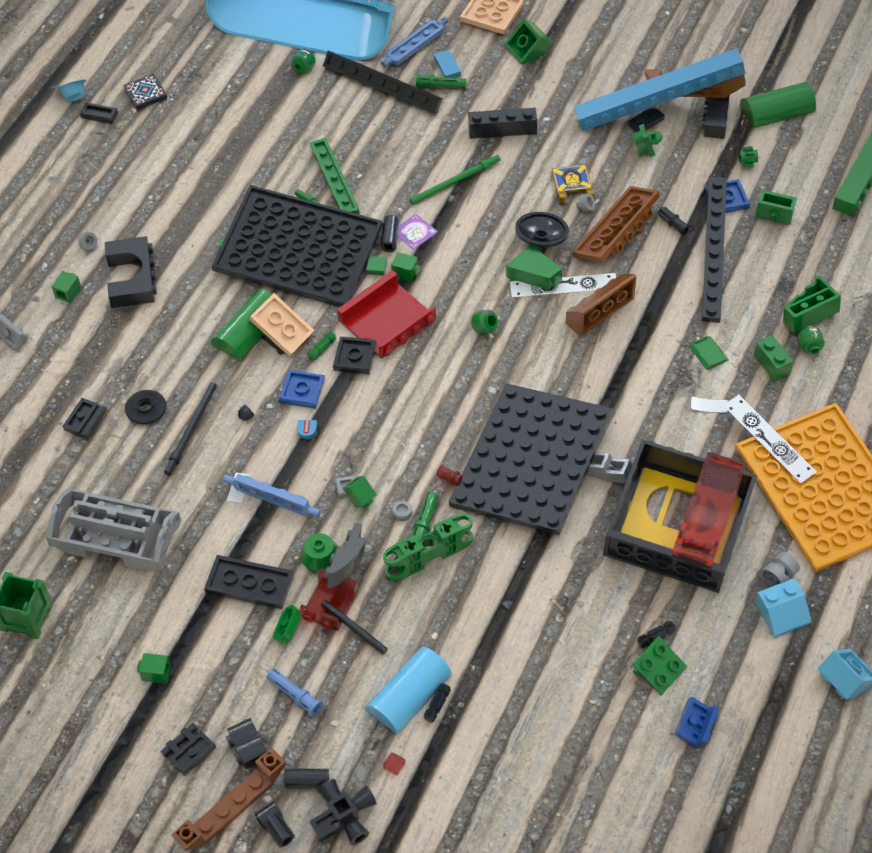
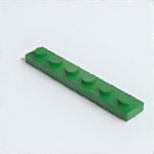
M323 138L310 142V148L338 209L360 214L359 207L327 139Z

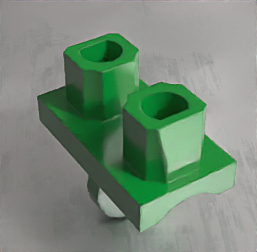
M642 124L639 126L640 131L632 134L639 155L641 156L649 152L650 157L655 156L652 145L659 144L662 140V135L659 131L654 130L647 134L645 126Z

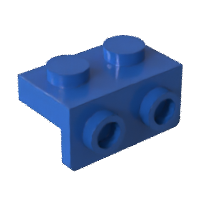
M694 697L688 698L674 735L695 748L706 744L711 737L710 730L712 725L717 721L719 707L717 705L708 707Z

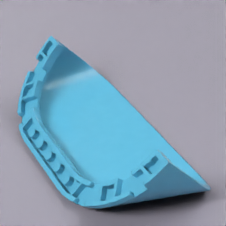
M205 0L209 18L217 28L225 33L299 49H307L327 54L329 50L352 60L369 59L383 49L388 40L396 10L395 4L382 0H370V2L368 0Z

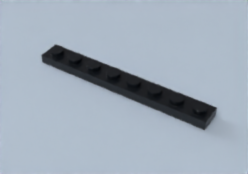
M327 51L323 67L434 114L438 113L443 100L442 97L335 52Z

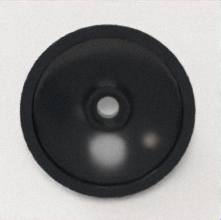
M548 212L527 213L521 216L515 224L517 236L526 244L538 248L555 247L563 243L569 233L567 223L559 216Z

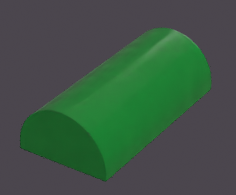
M802 82L742 98L739 106L751 126L756 128L815 112L816 99L810 84Z
M258 289L211 339V345L241 361L262 336L265 335L249 320V317L272 293Z

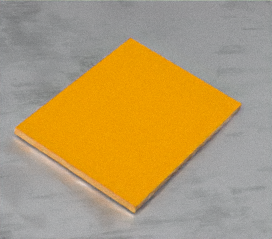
M837 403L773 428L816 471L815 474L802 483L755 437L735 444L736 451L749 471L757 475L756 482L815 573L872 548V454Z

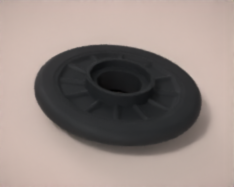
M154 390L138 391L130 396L125 404L127 417L137 424L153 423L159 420L166 410L165 398ZM144 404L151 405L147 410L141 409V406Z

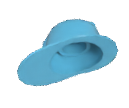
M77 80L50 88H59L67 101L74 102L83 98L85 93L84 83L87 80Z

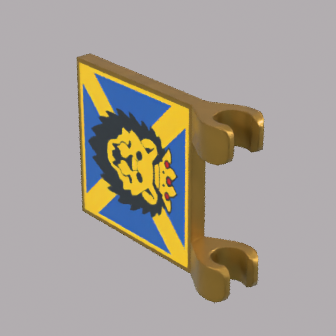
M586 165L552 168L559 204H566V193L585 191L586 194L589 193L593 197L594 190Z

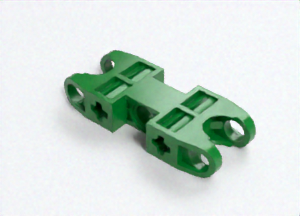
M457 514L433 525L434 531L416 539L412 535L388 548L383 554L384 563L387 565L385 567L386 578L391 581L407 578L423 570L425 563L439 556L445 559L468 547L473 541V534L470 531L473 525L472 518L468 514ZM466 519L469 521V524L462 527L458 522ZM464 534H467L470 537L466 541L461 540ZM396 554L395 559L392 561L387 559L388 555ZM397 568L399 573L397 575H390L388 571Z

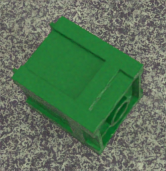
M5 572L0 586V631H13L39 639L40 629L48 611H51L53 606L44 581L14 576L13 573Z

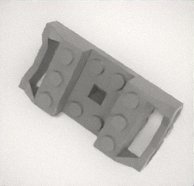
M67 488L60 494L57 502L53 504L52 514L47 526L46 540L49 546L56 547L68 554L88 558L90 551L120 557L123 559L126 567L140 570H162L167 548L173 533L179 528L181 517L177 511ZM74 506L75 511H71L69 514L71 528L65 540L59 539V530L67 510ZM156 542L154 559H150L149 556Z

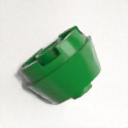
M313 534L305 541L301 549V561L313 573L315 571H325L326 573L327 566L331 567V555L336 553L338 545L326 534Z

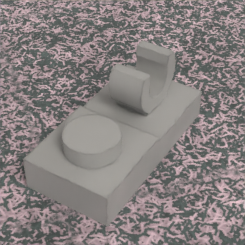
M0 314V337L15 350L21 349L22 342L28 340L29 334L23 333L22 328H17L10 320Z

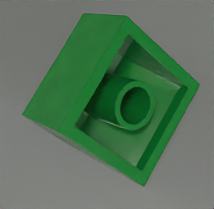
M526 19L521 21L504 43L523 65L542 57L553 44L535 23Z

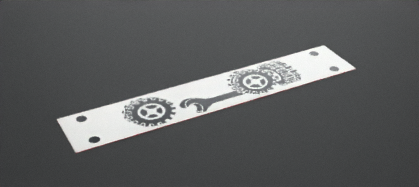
M616 273L562 277L561 283L550 290L519 281L510 282L512 297L596 291L598 288L605 286L611 279H615Z
M740 395L723 405L800 483L816 473Z

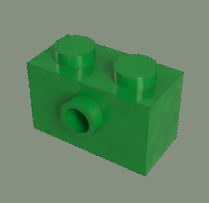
M762 190L757 205L756 217L790 225L797 198Z
M771 335L756 342L754 356L771 379L775 382L789 376L793 361L788 356L786 349L778 343L775 337Z

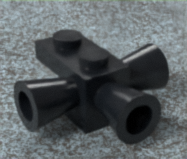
M330 779L320 785L317 792L326 800L328 810L309 821L319 840L322 842L345 828L351 845H357L369 836V831L358 821V811L377 805L376 799L368 786L362 788L350 799L347 792L340 793L335 779Z

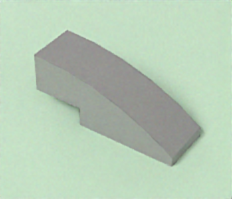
M596 452L586 475L625 484L632 463L630 459L612 458L610 453Z

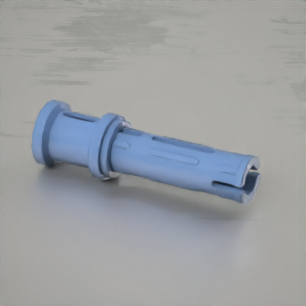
M275 668L269 671L266 679L290 696L297 707L305 709L310 717H314L320 712L323 707L321 700L313 698L308 690H302Z

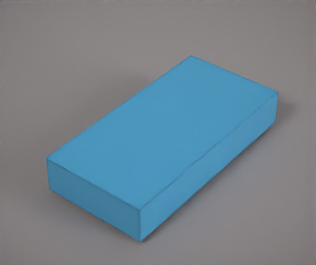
M450 50L434 54V59L444 77L454 78L461 76V71Z

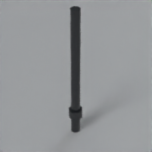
M211 382L175 451L170 454L169 462L164 470L166 475L170 476L175 466L182 459L181 454L217 387L215 383Z

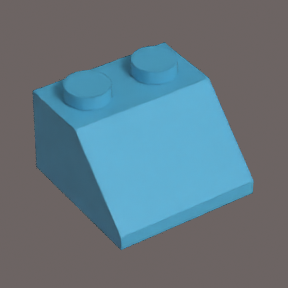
M795 578L758 592L755 605L774 638L811 624L812 621L805 595Z
M851 649L832 651L817 668L822 673V678L828 683H832L836 688V692L842 698H856L872 686V670Z

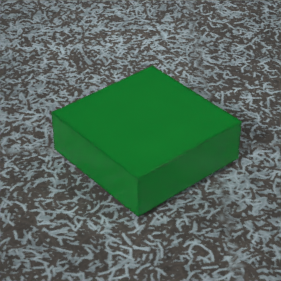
M369 256L366 269L367 274L385 275L387 258Z

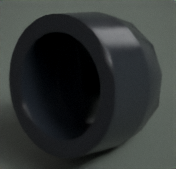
M245 404L238 410V417L243 421H248L255 416Z

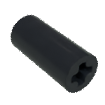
M387 215L383 219L380 247L385 252H393L397 247L399 218L395 215Z
M329 768L285 769V788H319L320 785L330 779Z

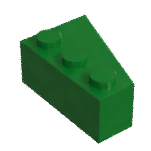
M818 275L815 278V282L807 285L804 292L800 295L797 294L784 306L783 324L793 333H797L806 326H811L840 312L841 295Z

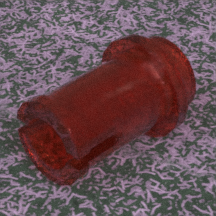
M443 465L438 468L436 474L437 477L450 482L452 486L457 485L460 477H463L459 471L454 472Z

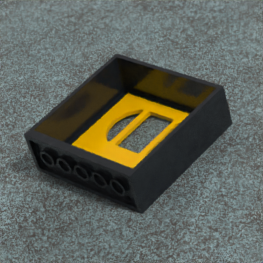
M642 439L607 531L603 556L719 593L757 475L749 471L733 468L730 465L714 462L711 459L695 456L692 453H685L672 447L662 446L653 441ZM642 468H644L643 473H642V476H641L640 481H639V484H638V486H637L636 492H635V494H634L633 500H631L632 495H633L634 490H635V487H636V484H637V482H638L639 476H640V474H641ZM668 488L657 521L654 522L647 512V500L655 491ZM674 490L701 498L689 533L662 525ZM740 499H742V502H741V505H740V508H739V511H738V514H737V517H736V520H735V523H734V526H733V529H732V532H731V535H730V538H729V542H728V545H727V548H726V551H725V554H724L722 563H721V565H720L719 562H720V559H721V556H722V553H723V550H724V547H725V544H726V541H727V538H728V535H729V532H730V529H731V526H732V523H733V520H734V517H735V514H736V511H737V508H738ZM709 501L716 511V523L708 532L695 535L705 503ZM626 511H628L627 516H626V519H625L624 524H623V527H622V529H621V532H619L620 527H621L622 522H623V519H624V517H625Z

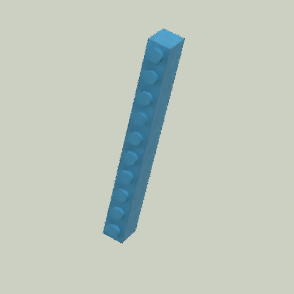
M736 48L576 105L574 108L582 131L746 74L743 60Z

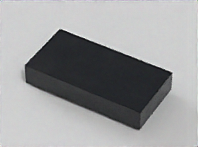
M86 102L80 116L82 119L113 124L118 114V109Z

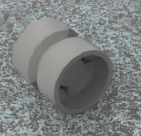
M780 552L772 560V563H769L761 571V575L764 581L770 587H773L793 578L800 571V566L792 555Z

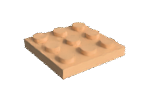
M471 0L461 14L460 21L505 35L523 7L524 0Z

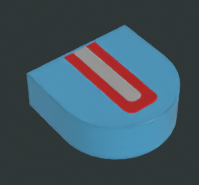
M298 420L297 432L299 437L306 440L313 438L317 433V420Z

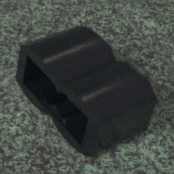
M251 718L227 729L229 735L226 736V740L230 748L235 747L237 753L234 756L239 766L243 764L246 770L255 766V761L266 753L267 750Z

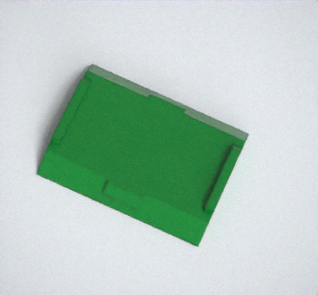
M711 336L702 337L689 346L706 370L729 360Z

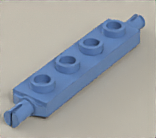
M444 16L439 21H429L386 52V59L381 62V65L384 68L391 63L398 66L444 32L443 25L448 23L447 17L445 18Z
M226 474L223 478V482L233 485L237 491L300 515L307 516L310 514L319 518L321 510L311 507L305 497L293 495L285 489H277L266 482L256 481L250 476L238 474L234 478Z

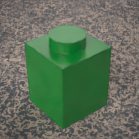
M397 252L391 264V270L397 274V278L412 282L414 276H417L420 270L418 257Z
M62 271L51 287L55 298L71 303L80 291L81 284L77 275Z
M365 476L356 477L342 488L355 507L363 506L365 508L373 502L372 499L377 495Z
M143 653L142 660H139L137 664V673L140 674L141 680L166 684L171 667L168 656Z

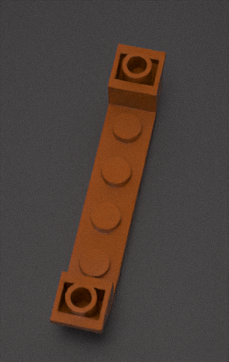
M645 69L644 71L646 80L662 75V71L657 69ZM740 75L681 97L726 98L746 86L745 75Z
M272 747L255 761L257 769L194 824L187 820L171 834L185 851L206 845L273 786L286 765V761Z

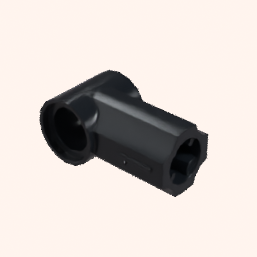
M274 801L254 813L261 827L269 832L279 848L287 846L295 838L294 833L283 819L284 817Z

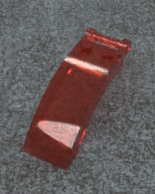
M707 453L672 554L677 556L681 554L706 562V565L712 567L747 463L715 453Z

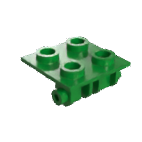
M660 636L632 664L634 667L633 673L636 676L642 675L660 695L665 692L687 667Z

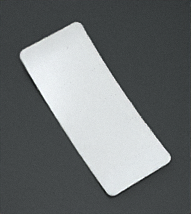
M692 397L691 408L704 412L724 413L728 410L723 405L728 401Z

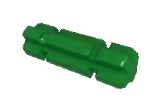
M328 331L324 335L325 337H322L313 346L314 349L311 348L307 352L308 358L315 361L330 346L329 343L332 344L336 340L335 333Z

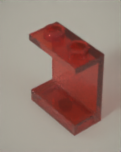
M320 568L317 574L318 585L307 605L301 604L300 606L301 617L309 623H318L325 629L339 631L342 622L339 621V618L334 617L321 607V603L327 600L347 615L359 592L358 581L346 578L335 587L327 588L326 570Z

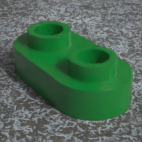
M294 605L286 607L279 618L273 633V639L279 644L288 643L293 638V633L301 618V611Z

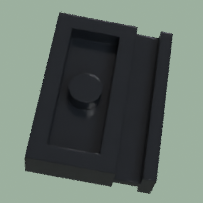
M81 398L63 424L64 431L84 436L88 439L107 411L106 407Z

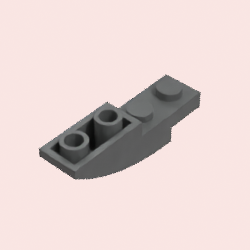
M354 523L352 530H348L346 541L348 543L344 542L343 547L338 546L336 553H332L330 558L331 567L327 566L325 579H328L327 588H333L348 578L361 562L366 538L361 537L362 524Z

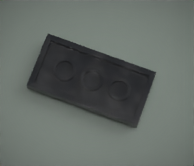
M217 555L204 590L205 593L283 609L294 577V571Z

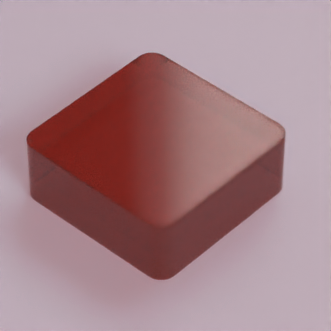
M391 752L383 763V768L397 776L406 764V760Z

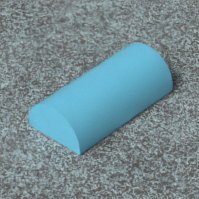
M421 647L365 706V710L394 733L398 734L438 691L440 684L445 683L451 677V670L437 653L427 647Z

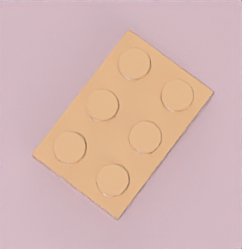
M275 293L249 317V320L289 357L315 331Z

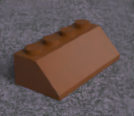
M622 274L615 279H611L592 295L583 298L579 304L570 307L566 312L565 324L581 337L634 300L637 276L635 274Z

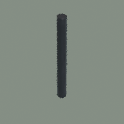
M324 600L321 603V607L382 655L387 652L388 648L330 602Z

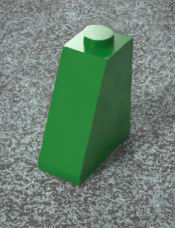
M530 246L506 264V277L550 290L561 283L562 268L536 248Z

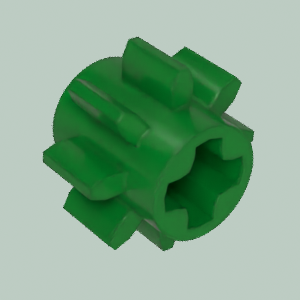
M753 146L743 147V151L738 153L739 164H744L745 168L754 167V163H758V151L753 150Z

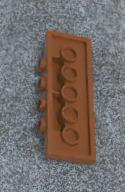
M629 186L572 251L573 257L603 263L608 256L615 257L617 253H622L624 245L633 240V235L636 231L642 230L643 223L646 220L652 218L653 212L651 207L659 199V191Z

